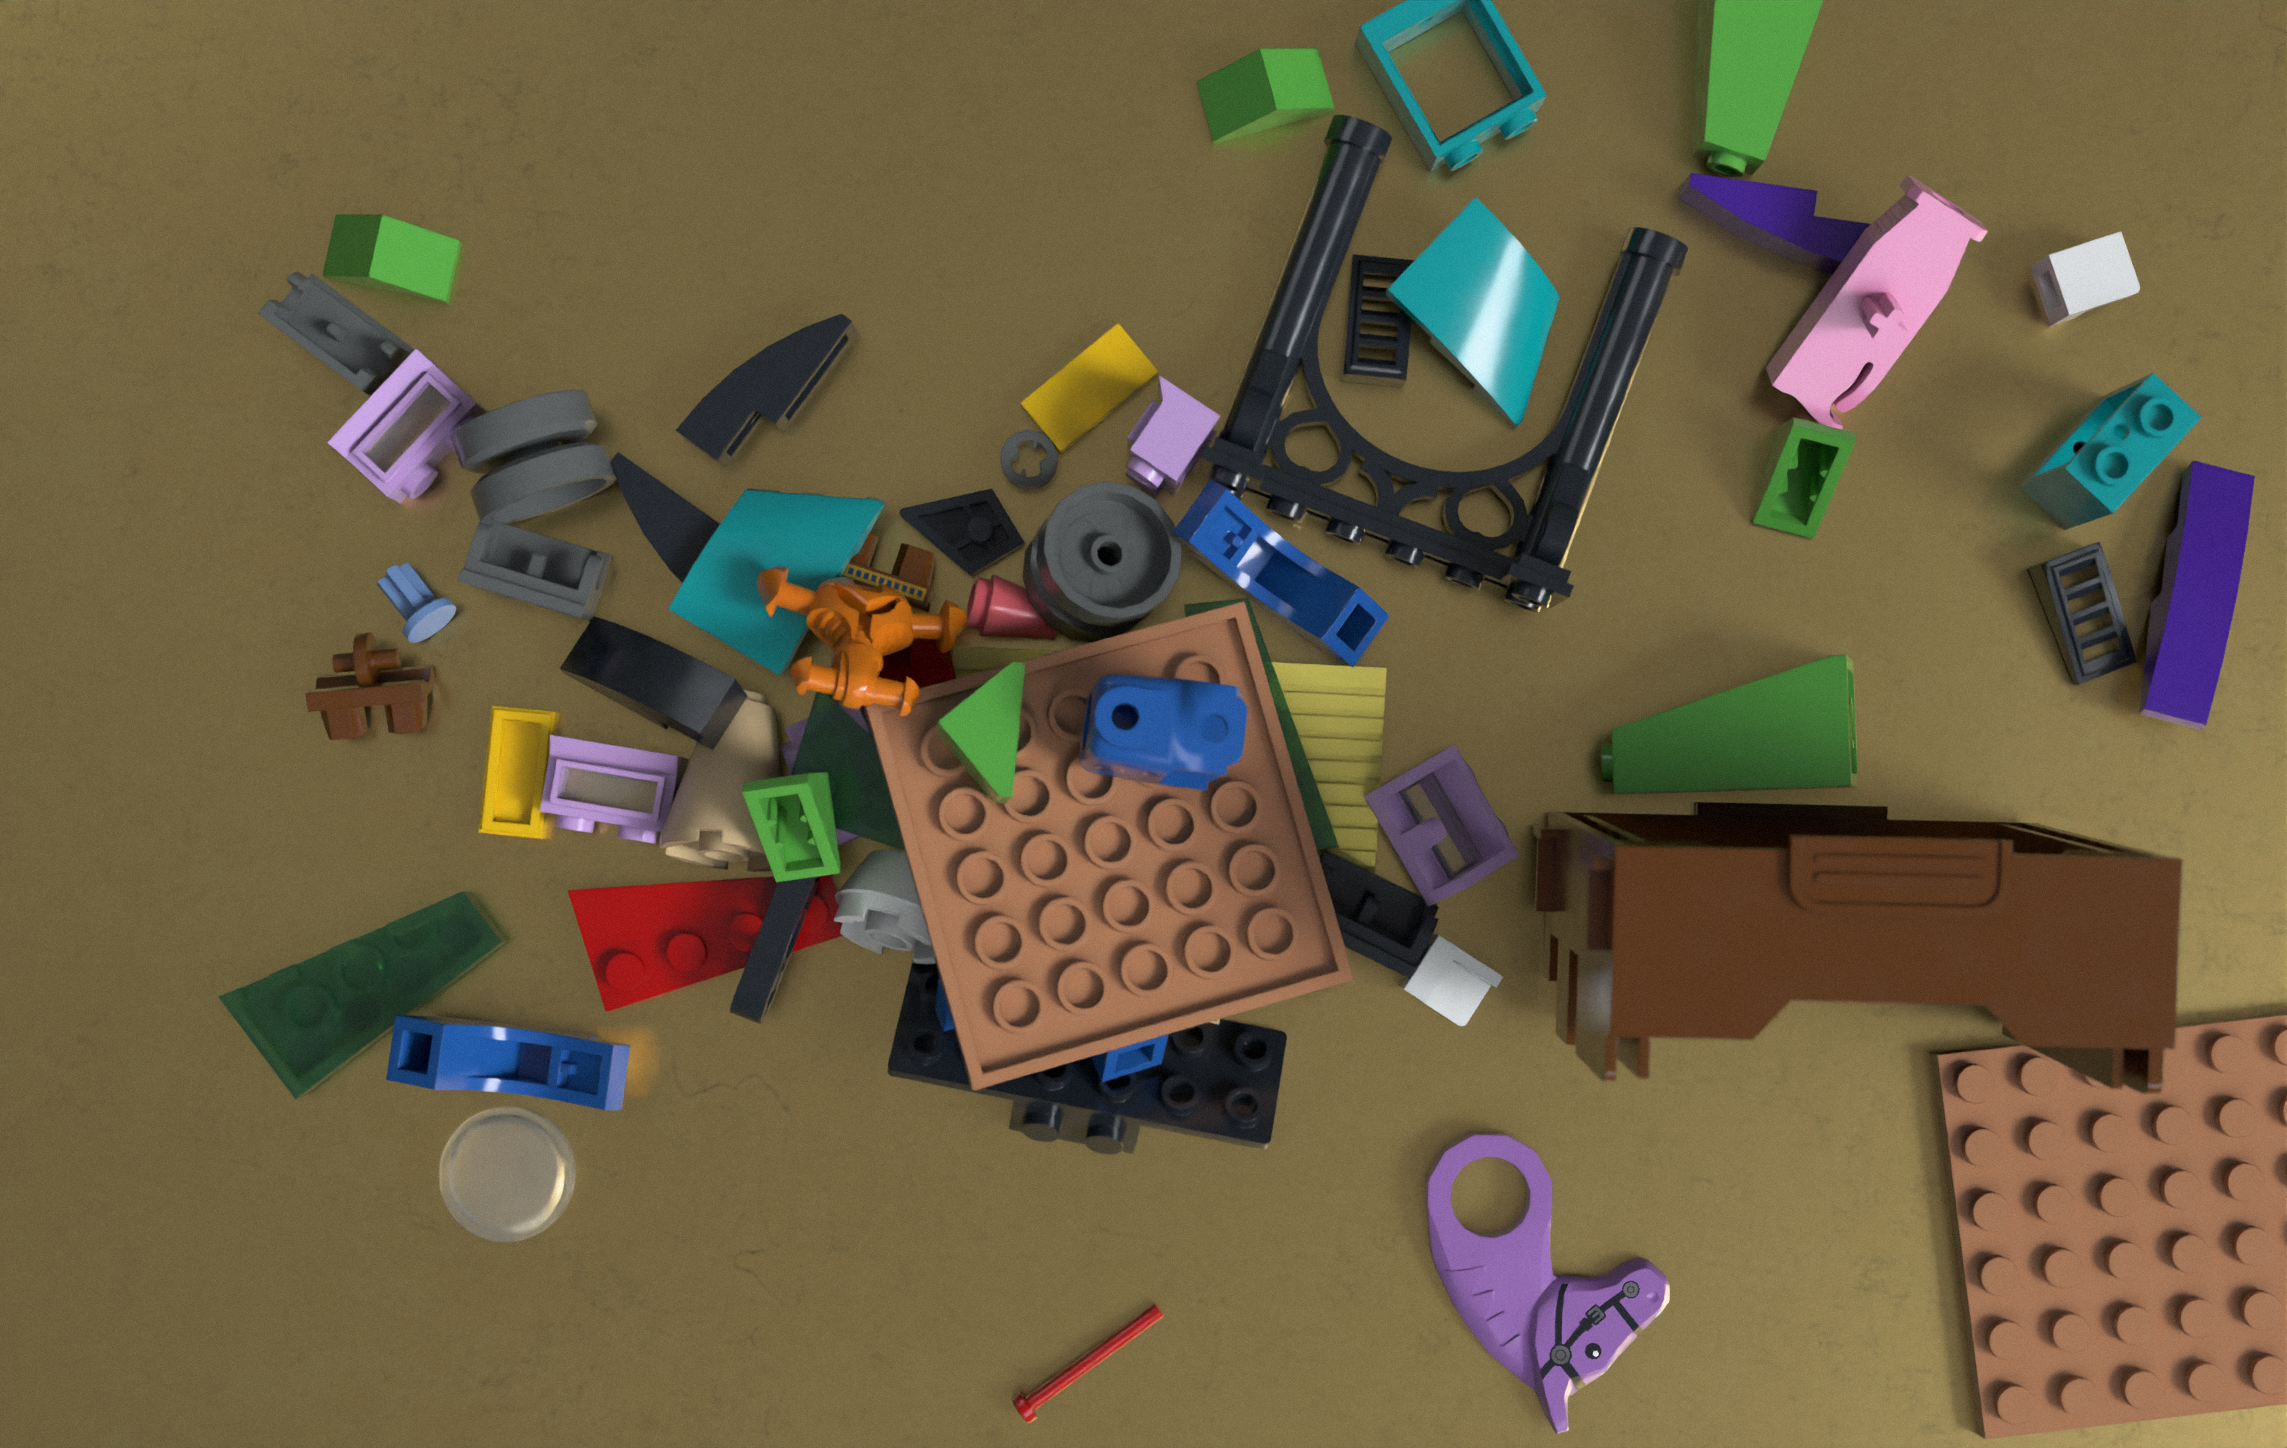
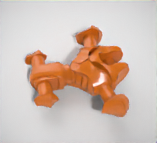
M775 566L760 573L757 578V591L765 604V609L769 616L772 617L777 606L807 616L806 624L808 628L834 651L831 655V667L811 663L812 657L800 659L792 665L790 677L796 686L798 695L804 697L806 690L833 695V700L840 701V704L848 709H860L861 706L870 707L874 703L898 708V716L905 717L908 715L913 705L920 698L919 687L909 677H906L904 682L879 677L883 668L882 657L909 647L913 642V638L936 640V647L941 653H945L954 648L955 638L962 633L967 624V614L956 603L945 600L939 614L912 612L911 606L904 595L879 583L877 588L854 584L853 577H837L821 583L818 589L813 591L787 582L789 566Z

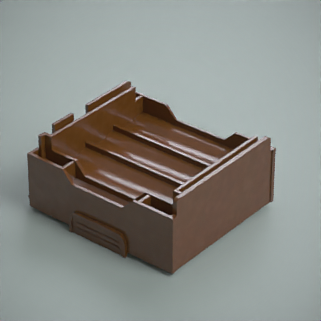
M1696 802L1695 815L1548 812V825H1534L1533 834L1537 836L1535 911H1545L1544 977L1549 981H1557L1556 1035L1566 1045H1576L1575 1054L1602 1082L1614 1083L1616 1080L1617 1059L1637 1078L1649 1079L1650 1038L1754 1040L1790 1001L1985 1005L2002 1023V1034L2111 1089H2123V1085L2144 1095H2159L2163 1086L2164 1049H2175L2182 859L2040 825L2039 823L1887 819V806Z

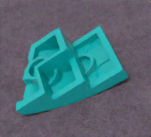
M1475 197L1399 276L1385 294L1432 337L1429 342L1475 384L1473 390L1513 428H1516L1523 421L1560 295L1520 242Z
M746 489L702 550L668 609L780 675L787 670L809 629L806 624L807 616L777 606L774 615L770 617L757 591L758 576L763 570L775 566H789L787 582L816 591L821 583L829 579L842 577L851 558L860 552L886 502L875 497L849 498L825 496V494L802 492L794 494L781 493L779 490Z

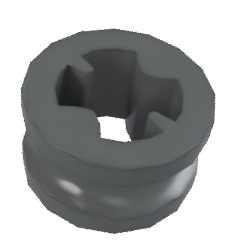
M1032 430L1017 432L1008 438L1002 447L1000 460L1003 473L1008 481L1017 488L1029 491L1040 489L1050 483L1056 474L1058 459L1055 446L1042 433ZM1032 444L1033 452H1036L1038 447H1041L1047 454V458L1039 462L1041 473L1037 476L1026 477L1025 469H1022L1021 473L1018 474L1012 468L1011 463L1019 459L1018 448L1020 446Z

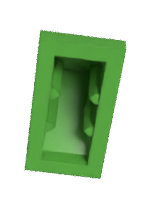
M1260 48L1196 82L1213 144L1333 112L1335 109L1318 48Z
M336 214L322 276L328 279L448 304L462 242L383 214Z
M1795 417L1776 428L1773 433L1753 513V523L1814 539L1856 442V433Z
M1011 662L940 719L934 728L935 732L989 798L996 803L1007 804L1013 797L1025 663Z
M828 772L805 773L743 782L742 793L776 882L840 873L841 862Z

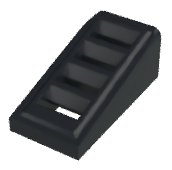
M1352 255L1340 381L1403 387L1406 383L1411 318L1399 306L1397 307V313L1362 309V299L1392 301L1385 294L1388 288L1363 286L1364 274L1399 277L1415 260ZM1360 323L1396 326L1395 337L1360 333ZM1369 347L1393 350V360L1358 357V348Z
M2100 542L2081 547L2028 568L2074 685L2082 684L2137 662L2111 571ZM2081 569L2086 581L2064 589L2060 577ZM2091 593L2095 604L2071 613L2068 601ZM2100 616L2104 628L2078 638L2075 626ZM2110 640L2113 652L2085 662L2083 649Z

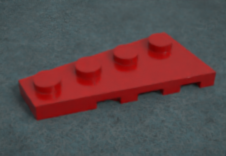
M834 874L821 877L792 952L843 936L840 934L843 923L834 921L839 907L835 900V895L839 890ZM774 876L568 890L605 1011H612L745 968L778 884Z

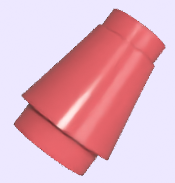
M994 574L990 580L980 577L975 578L966 610L967 624L965 627L978 629L979 636L1040 639L1043 637L1054 640L1057 630L1048 626L1030 604L1026 588Z

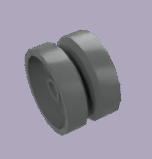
M564 390L520 400L474 418L454 431L451 440L461 468L477 474L487 473L478 480L470 491L481 523L485 525H498L546 514L595 495L614 483L617 478L612 468L607 448L593 442H582L587 439L598 425L588 395L583 390Z
M1105 481L1079 487L1057 504L1049 517L1038 528L1025 550L1022 578L1030 604L1048 626L1070 639L1095 642L1130 632L1141 624L1167 598L1179 576L1182 548L1178 536L1173 533L1175 529L1174 522L1155 499L1134 486Z

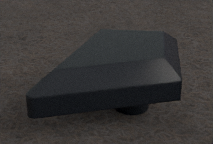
M992 488L902 508L899 513L907 523L970 576H973L1025 544Z

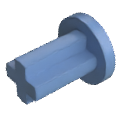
M408 562L400 567L397 564L391 566L386 570L387 575L377 581L379 588L406 621L402 632L411 643L423 641L440 631L453 618L456 612V606L449 598L437 599Z

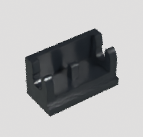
M1324 848L1319 859L1345 947L1411 979L1416 965L1439 919L1435 917L1439 909L1438 905L1435 903L1428 907L1421 896Z

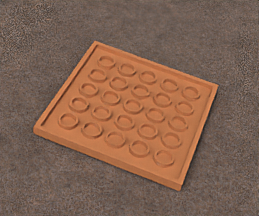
M1245 601L1018 662L1025 663L1013 797L1007 804L996 803L989 798L934 730L940 719L1006 666L919 689L920 698L913 705L911 712L905 717L898 716V708L874 703L870 707L864 706L972 1091L1355 980ZM1106 674L1187 679L1237 686L1242 692L1241 699L1245 701L1248 711L1242 757L1237 763L1227 766L1225 776H1219L1213 781H1208L1206 791L1156 785L1087 772L1079 764L1080 731L1084 720L1087 695L1097 680Z
M2287 1012L2176 1025L2175 1049H2164L2163 1086L2159 1095H2144L2123 1085V1089H2111L2021 1043L1931 1053L1978 1435L1984 1439L2287 1404Z

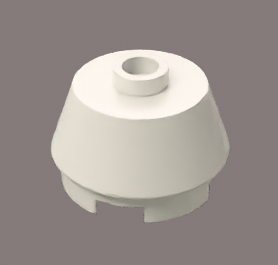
M875 850L870 852L835 895V900L839 907L834 921L843 923L840 934L853 943L878 954L882 953L883 947L899 951L914 950L912 963L936 964L905 851Z

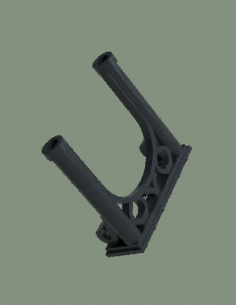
M1334 115L1324 139V143L1328 146L1324 160L1219 436L1215 438L1212 448L1205 446L1198 474L1207 477L1208 482L1211 479L1227 488L1239 500H1242L1245 492L1267 500L1268 504L1265 510L1281 518L1301 523L1303 516L1307 515L1328 523L1325 533L1339 540L1354 545H1361L1365 537L1387 546L1384 555L1397 562L1420 568L1423 560L1447 568L1444 578L1463 587L1480 590L1484 582L1507 592L1504 601L1521 609L1540 613L1542 607L1552 608L1568 599L1571 595L1574 585L1567 583L1571 571L1564 569V564L1672 276L1680 275L1689 248L1683 242L1667 234L1642 227L1629 228L1620 252L1619 262L1565 406L1551 432L1535 448L1511 462L1478 471H1439L1407 463L1374 446L1347 422L1332 401L1320 371L1318 334L1322 316L1379 165L1383 164L1392 141V136L1388 132L1370 122L1347 115ZM1301 363L1307 392L1315 409L1292 413L1280 421L1279 418ZM1325 425L1338 444L1339 457L1337 463L1328 470L1318 472L1312 471L1306 466H1298L1292 462L1286 454L1285 440L1294 429L1304 426ZM1268 449H1271L1273 462L1278 469L1262 464ZM1352 454L1364 462L1358 472L1367 477L1373 485L1377 499L1376 506L1323 487L1331 485L1343 477L1352 462ZM1550 457L1531 510L1527 514L1524 500L1509 481L1526 474ZM1390 477L1409 484L1394 494ZM1491 487L1510 510L1511 521L1507 531L1501 536L1488 537L1466 528L1460 521L1458 514L1459 502L1463 496ZM1437 490L1453 491L1444 502L1442 514L1445 528L1450 535L1399 516V513L1412 501L1420 499L1435 501ZM1513 542L1518 543L1512 558L1495 552L1504 550Z

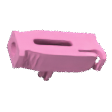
M1907 175L1900 184L1905 195L1864 230L1765 368L1772 386L1781 392L1796 397L1819 424L1838 429L1844 427L1838 414L1830 409L1832 403H1834L1838 410L1845 413L1861 403L1878 386L1947 293L1970 238L1981 242L1988 232L1983 224L1974 216L1910 175Z

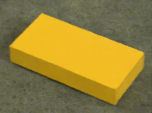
M1117 323L1020 404L1044 435L1051 440L1058 452L1062 454L1158 375V370L1120 324Z
M492 706L478 833L546 839L549 813L540 812L550 756V735L557 736L558 712Z

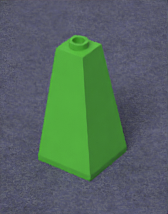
M1697 0L1693 156L1708 160L1706 166L1710 170L1725 176L1742 177L1744 172L1753 175L1765 162L1823 0Z
M1832 655L1611 729L1612 743L1602 745L1601 763L1604 782H1613L1614 794L1858 788L1854 661L1847 655Z

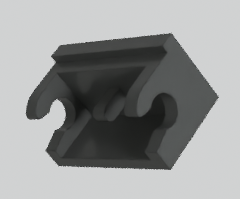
M300 272L291 274L287 281L292 286V289L287 297L281 302L276 299L268 300L258 313L369 396L415 350L314 274H311L309 278Z
M479 522L458 581L471 587L590 622L595 616L613 556L508 524L485 525Z

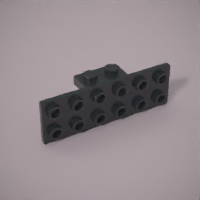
M912 963L888 1062L887 1072L890 1076L1014 1100L1009 1130L1022 1132L1028 1138L1040 1142H1052L1060 1139L1085 1144L1090 1150L1101 1154L1111 1155L1120 1152L1134 1154L1141 1126L1261 1150L1269 1147L1287 1041L1285 1032L1220 1019L1219 1025L1208 1022L1170 1033L1162 1064L1101 1082L1091 1057H1087L972 1091L955 1029L943 1031L935 1011L938 979L940 978L937 965Z

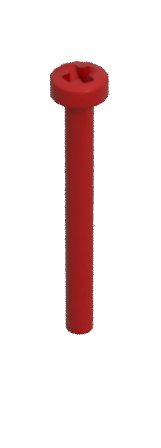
M1156 1304L1150 1306L1026 1397L1020 1391L1012 1396L1013 1405L1027 1423L1036 1420L1038 1416L1034 1410L1164 1316Z

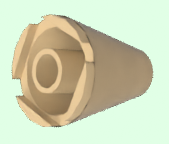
M744 690L748 697L714 750L699 742L696 743L662 829L659 847L660 849L666 848V855L691 864L727 869L728 862L748 861L747 871H772L744 799L742 786L743 782L782 777L776 710L764 704L765 697L762 694Z

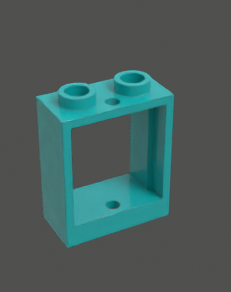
M1405 0L1359 27L1355 43L1430 172L1444 164H1447L1451 171L1456 170L1483 153L1480 144L1500 132L1505 140H1508L1524 132L1538 121L1535 112L1539 111L1547 94L1492 0ZM1463 11L1514 100L1440 142L1388 52Z
M2151 373L2104 395L2019 488L2065 530L2113 514L2202 417L2156 374ZM2078 443L2083 444L2084 446L2075 455L2073 446Z

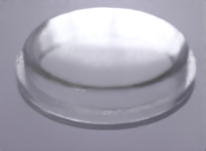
M505 1106L492 1108L469 1118L457 1128L448 1140L439 1165L440 1190L444 1203L451 1215L472 1234L496 1242L520 1241L545 1230L557 1220L566 1208L575 1183L574 1158L563 1133L543 1115L521 1107Z

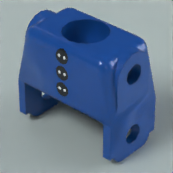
M1126 674L1103 675L1097 680L1086 698L1084 720L1080 731L1079 764L1084 770L1094 774L1156 785L1206 791L1208 781H1213L1219 776H1225L1227 766L1237 763L1242 757L1248 712L1245 701L1241 699L1242 692L1237 686L1187 679Z

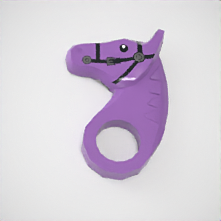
M1469 1132L1441 1149L1425 1177L1424 1202L1430 1253L1444 1287L1465 1324L1495 1359L1523 1383L1536 1391L1545 1416L1556 1434L1569 1430L1568 1397L1604 1374L1631 1342L1663 1311L1670 1300V1284L1666 1275L1648 1259L1641 1257L1623 1262L1607 1274L1595 1277L1566 1276L1565 1274L1554 1275L1550 1258L1552 1179L1540 1158L1533 1149L1504 1132ZM1483 1157L1502 1158L1512 1163L1522 1174L1526 1186V1202L1519 1218L1507 1229L1492 1234L1476 1233L1464 1227L1456 1219L1450 1203L1451 1186L1458 1172L1469 1162Z

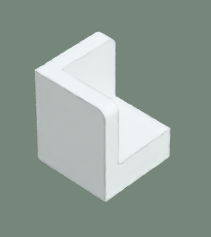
M2121 231L2050 254L2030 267L2050 326L2074 319L2090 309L2132 296L2140 290V284Z
M1432 934L1411 979L1405 976L1398 987L1455 1024L1465 1026L1491 986L1497 988L1503 976L1440 935Z

